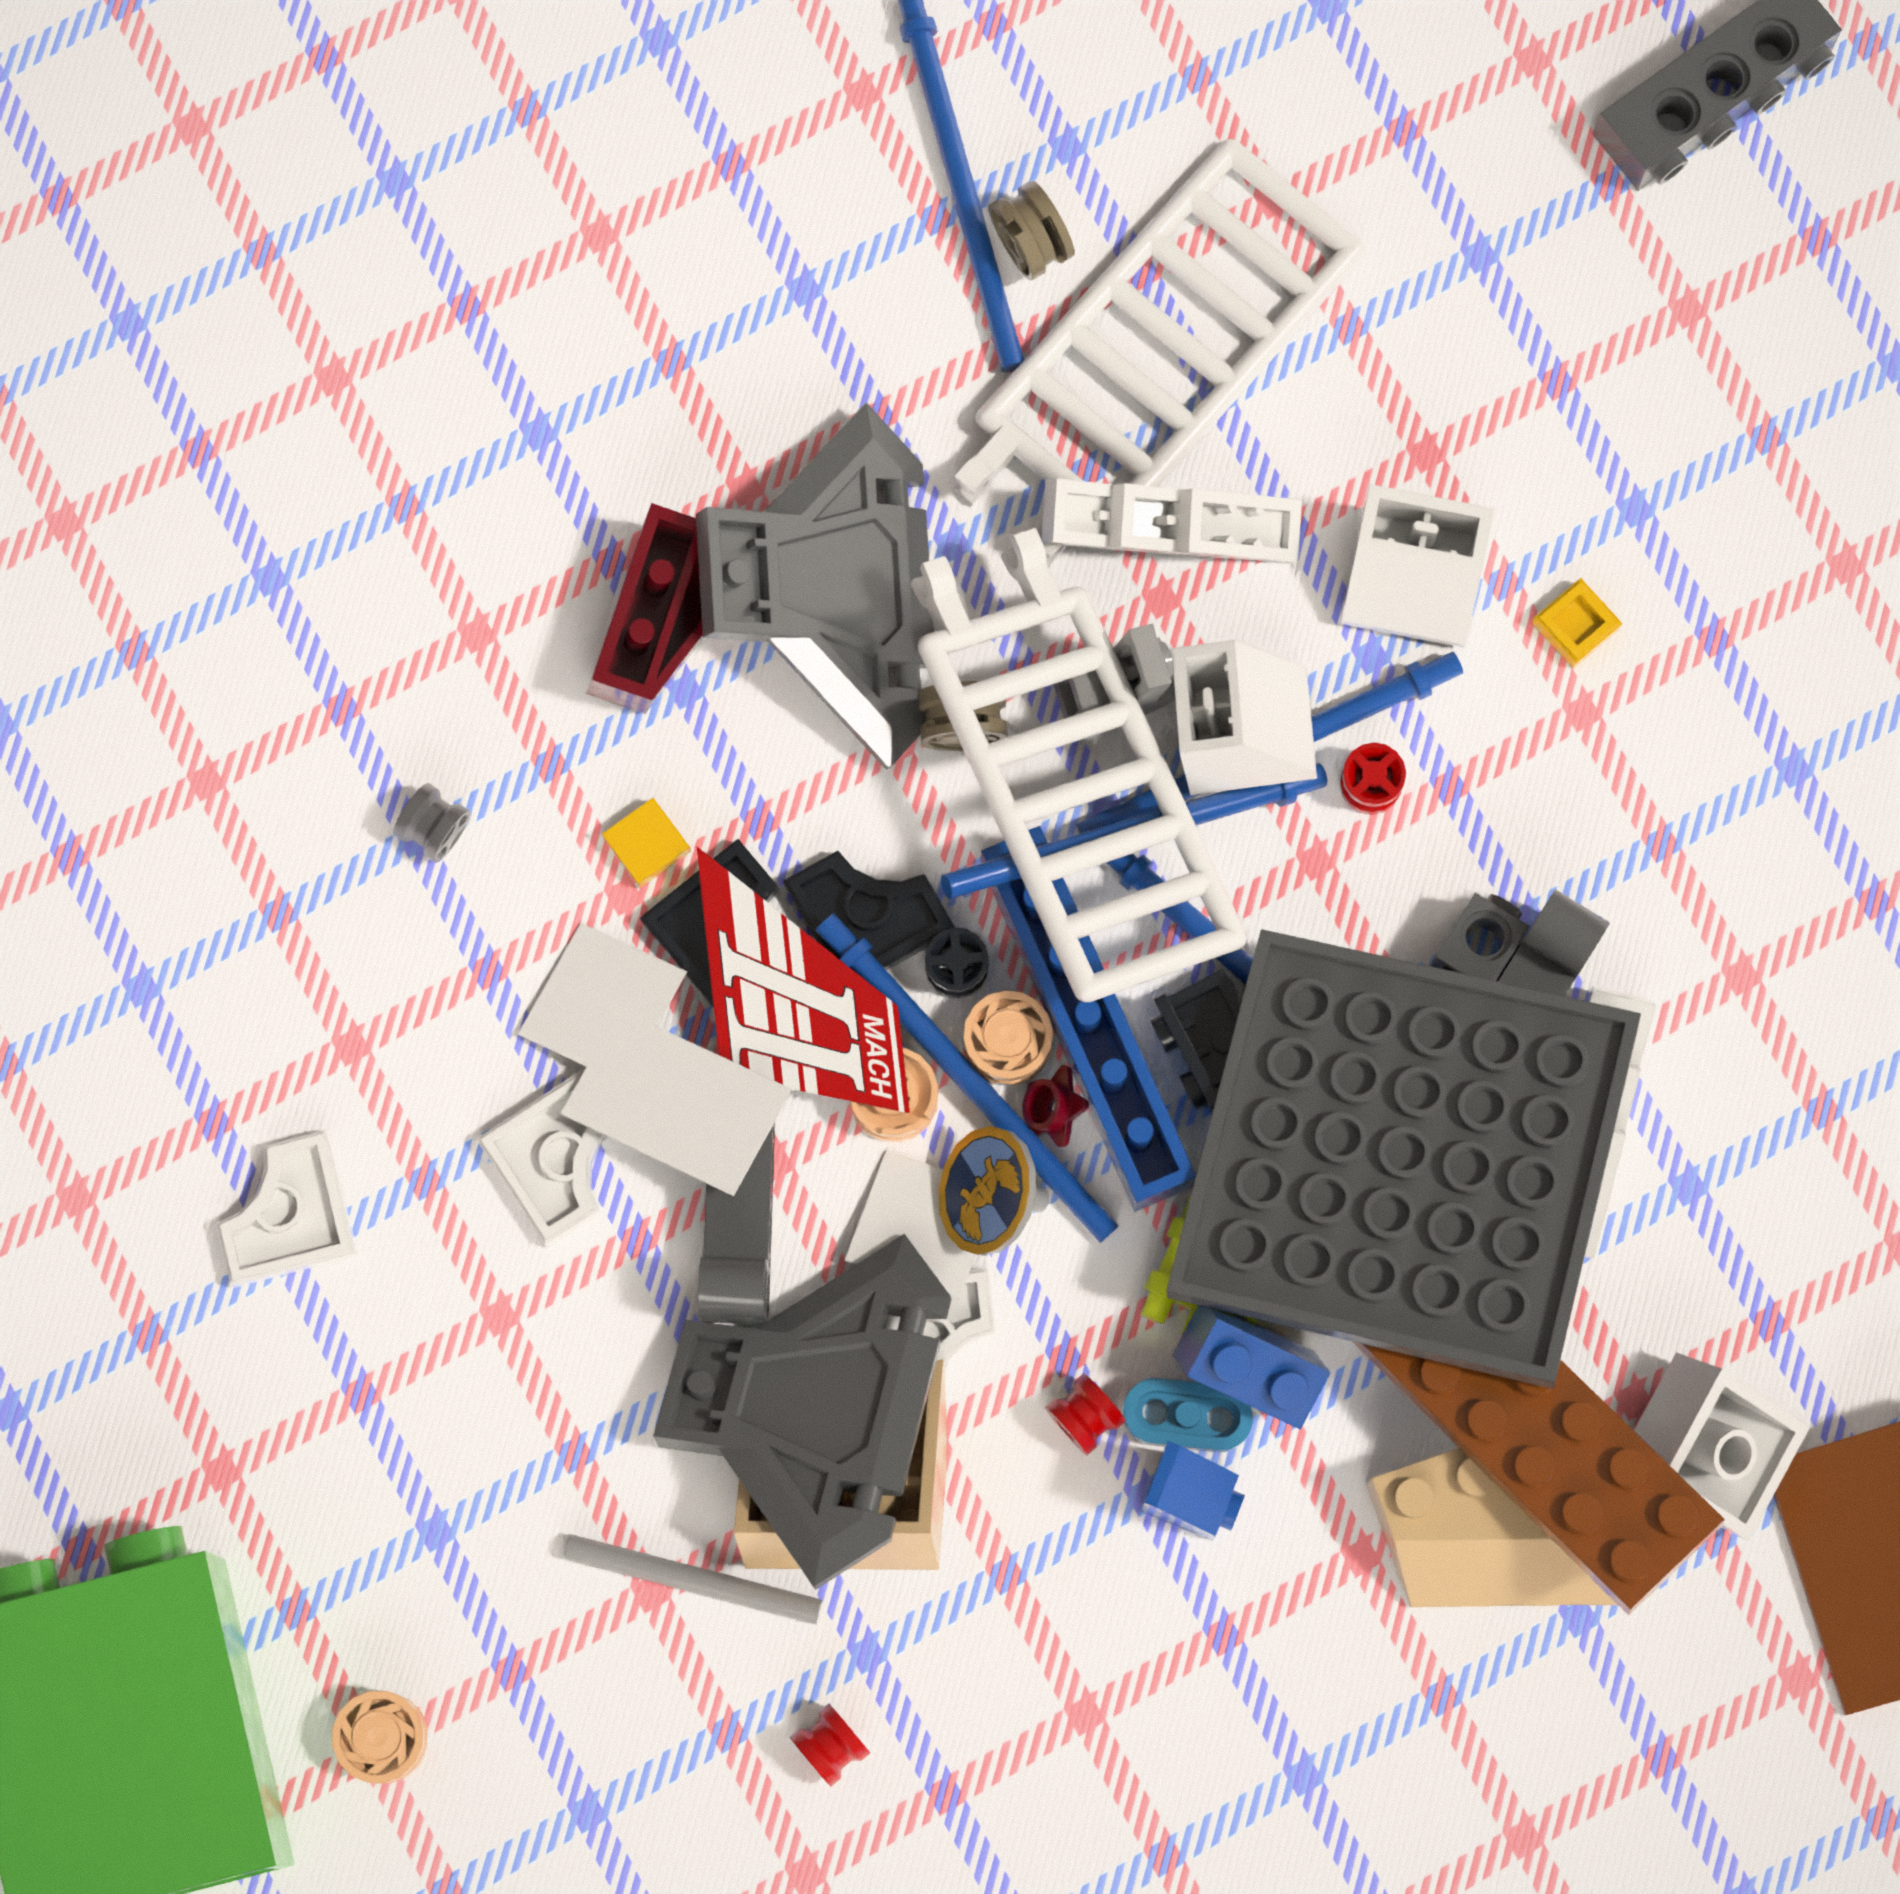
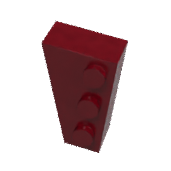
M654 503L650 504L586 692L588 695L643 714L648 712L703 640L696 518Z

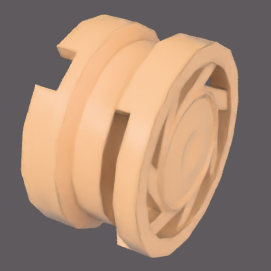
M1003 990L987 995L973 1006L965 1020L964 1050L968 1061L988 1082L1011 1085L1012 1087L1027 1083L1042 1072L1043 1067L1051 1056L1053 1029L1048 1013L1037 1000L1023 992Z
M903 1048L910 1114L850 1101L855 1121L866 1134L880 1141L900 1143L917 1137L929 1127L937 1112L938 1084L933 1069L921 1055L907 1048Z
M368 1691L352 1698L339 1711L332 1727V1748L338 1763L351 1776L367 1783L392 1784L409 1777L421 1765L428 1749L427 1738L429 1728L423 1713L410 1699L389 1691Z

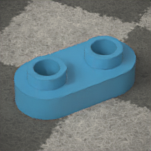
M1162 1378L1146 1379L1136 1384L1129 1391L1123 1405V1416L1126 1420L1124 1424L1127 1430L1135 1439L1148 1445L1166 1447L1167 1442L1170 1441L1191 1450L1227 1452L1237 1448L1246 1440L1253 1425L1251 1406L1198 1382ZM1152 1401L1162 1403L1167 1409V1419L1158 1425L1148 1423L1143 1417V1407ZM1216 1408L1226 1410L1232 1419L1231 1427L1223 1432L1211 1429L1207 1422V1415L1211 1410Z

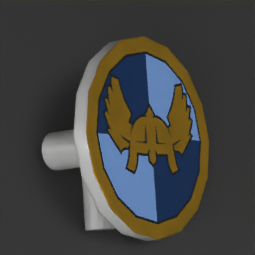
M993 1126L973 1130L955 1145L944 1165L938 1189L939 1214L948 1237L961 1250L982 1256L1004 1251L1019 1238L1032 1212H1043L1049 1204L1048 1191L1045 1188L1036 1186L1035 1165L1027 1145L1012 1131Z

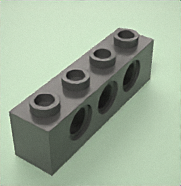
M1757 0L1599 114L1592 135L1637 191L1654 179L1659 185H1662L1686 167L1689 162L1686 156L1704 144L1708 150H1711L1724 142L1737 129L1738 126L1735 121L1753 109L1757 115H1760L1774 106L1786 94L1787 91L1784 86L1796 77L1802 75L1805 80H1809L1824 70L1835 58L1832 51L1842 28L1819 0ZM1771 44L1781 51L1783 59L1777 61L1764 59L1758 54L1755 46ZM1714 78L1723 79L1732 85L1735 93L1729 96L1717 95L1709 89L1706 81ZM1664 113L1675 114L1684 121L1686 128L1680 131L1668 130L1659 123L1657 116Z

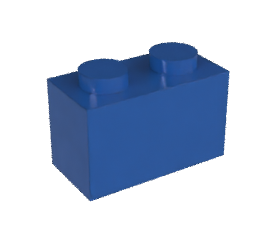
M1200 1305L1197 1306L1172 1354L1187 1377L1300 1430L1331 1374L1315 1351L1237 1314Z

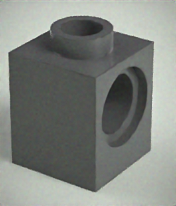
M1475 892L1436 953L1430 967L1496 981L1530 926L1519 920L1522 912L1509 901L1495 894H1490L1485 899ZM1474 928L1490 930L1498 939L1499 951L1489 956L1476 954L1467 944L1466 933Z

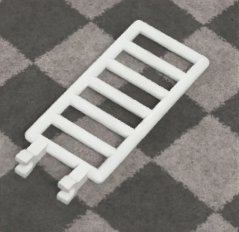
M1234 139L1224 140L978 410L976 421L992 438L976 456L968 460L954 475V481L957 484L953 487V491L970 506H973L985 493L994 478L1014 456L1044 481L1046 479L1083 481L1006 417L1030 390L1134 475L1128 484L1159 487L1365 256L1363 243L1240 142ZM1231 168L1335 252L1313 278L1208 194ZM1191 212L1295 296L1273 323L1168 238ZM1151 256L1255 341L1233 367L1229 366L1128 283ZM1110 301L1114 302L1215 386L1193 412L1185 408L1088 327ZM1070 345L1175 431L1152 457L1148 456L1047 372ZM1042 527L1038 530L1040 538H1042ZM1043 543L1048 568L1054 564L1068 545Z
M1033 528L1013 534L1010 539L1013 548L1004 550L1001 554L1007 571L1018 581L1027 602L969 620L956 592L954 575L946 556L922 563L920 570L923 576L913 579L911 586L920 604L928 609L937 631L928 633L919 639L918 652L1077 999L1084 1003L1092 1002L1242 948L1246 943V932L1088 593L1081 587H1072L1059 591L1047 566L1045 549L1037 529ZM1067 615L1071 616L1084 644V648L964 687L962 686L949 658V653ZM1096 670L1110 704L988 743L974 710ZM1122 726L1137 760L1014 800L1000 769L1001 766ZM1148 783L1161 810L1162 817L1042 858L1040 857L1026 826L1027 823ZM1171 840L1175 841L1189 871L1188 874L1070 915L1066 914L1052 881ZM1201 897L1216 931L1093 973L1078 939Z

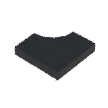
M736 839L713 858L766 902L769 903L779 891L778 885L739 839ZM698 870L642 915L640 921L675 964L687 971L685 976L714 1009Z
M838 850L783 880L785 889L814 940L838 959L840 957L815 931L833 913L859 941L865 937L871 943L873 948L870 950V953L886 971L926 949L932 938L942 930L955 927L925 874L903 881L874 879L854 869Z

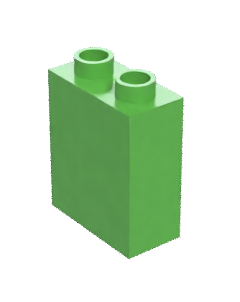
M170 1526L128 1535L104 1544L110 1575L61 1588L54 1559L35 1560L0 1568V1876L4 1894H187L295 1866L225 1558L207 1551L188 1555L182 1526Z

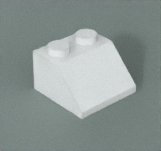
M1676 1352L1634 1431L1725 1519L1721 1528L1749 1541L1810 1426L1722 1368Z

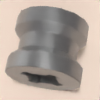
M426 783L416 791L403 808L395 823L393 834L403 842H416L423 847L425 857L434 863H438L446 857L460 839L470 820L471 811L460 803L450 805L441 798L438 788L430 783Z

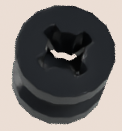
M953 927L942 930L934 936L926 948L925 971L928 981L935 991L947 998L961 999L972 996L981 989L987 979L989 967L986 945L976 933L966 928Z

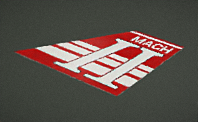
M697 847L719 1056L793 1090L910 1114L898 1006Z

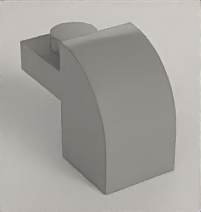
M1153 623L1129 629L1116 644L1114 651L1144 715H1148L1175 700L1173 660L1167 644L1161 641L1160 637L1157 638ZM1096 670L1053 684L1064 718L1110 704Z

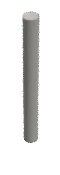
M573 1534L569 1537L564 1555L565 1560L815 1625L818 1621L823 1600Z

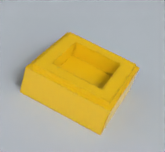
M1582 578L1578 579L1537 614L1532 621V624L1573 669L1618 632L1623 625Z
M654 798L648 800L602 833L603 839L639 888L691 852L690 846Z

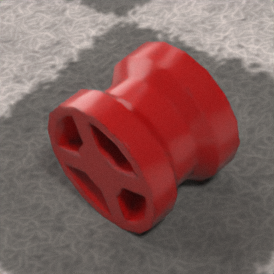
M1376 742L1363 744L1353 750L1344 763L1339 783L1341 795L1348 806L1359 813L1368 815L1384 813L1393 807L1405 785L1407 773L1403 759L1393 748ZM1369 787H1373V788L1380 787V788L1383 790V792H1381L1379 789L1372 790V789H1368V788H1369Z
M1085 1373L1074 1381L1073 1391L1066 1398L1053 1399L1045 1407V1410L1059 1428L1086 1456L1097 1448V1438L1106 1430H1117L1126 1421L1113 1402Z
M830 1703L819 1711V1719L809 1729H798L789 1737L830 1787L841 1779L842 1769L851 1761H862L871 1753Z

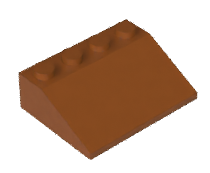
M1900 1421L1796 1453L1773 1495L1844 1716L1900 1700Z

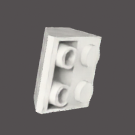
M1369 484L1340 624L1464 648L1484 567L1495 508Z
M1237 640L1172 648L1179 752L1190 795L1317 779L1308 674L1305 666Z

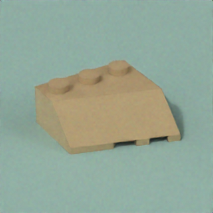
M943 1359L936 1361L903 1496L882 1495L878 1513L892 1516L896 1519L892 1540L849 1569L939 1570L948 1455L945 1365ZM739 1480L734 1535L745 1569H800ZM843 1491L840 1506L852 1508L855 1493Z
M1460 1448L1376 1476L1366 1483L1410 1608L1617 1605Z

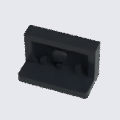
M1224 969L1168 997L1164 993L1154 998L1159 1015L1149 1019L1166 1054L1178 1048L1189 1070L1179 1075V1079L1195 1110L1207 1105L1211 1114L1214 1110L1241 1006V1001Z

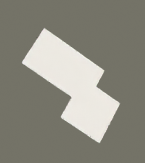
M580 923L518 1032L519 1036L586 1066L560 1114L734 1196L793 1089L657 1027L687 971Z

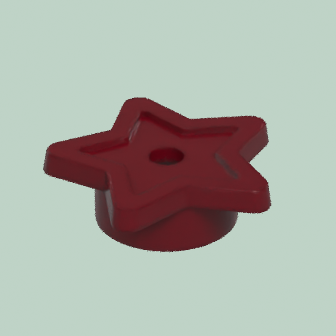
M1062 1064L1051 1080L1039 1079L1031 1081L1028 1084V1089L1022 1102L1023 1117L1029 1128L1037 1136L1048 1134L1057 1147H1066L1069 1144L1073 1120L1089 1108V1101L1074 1092L1072 1069Z

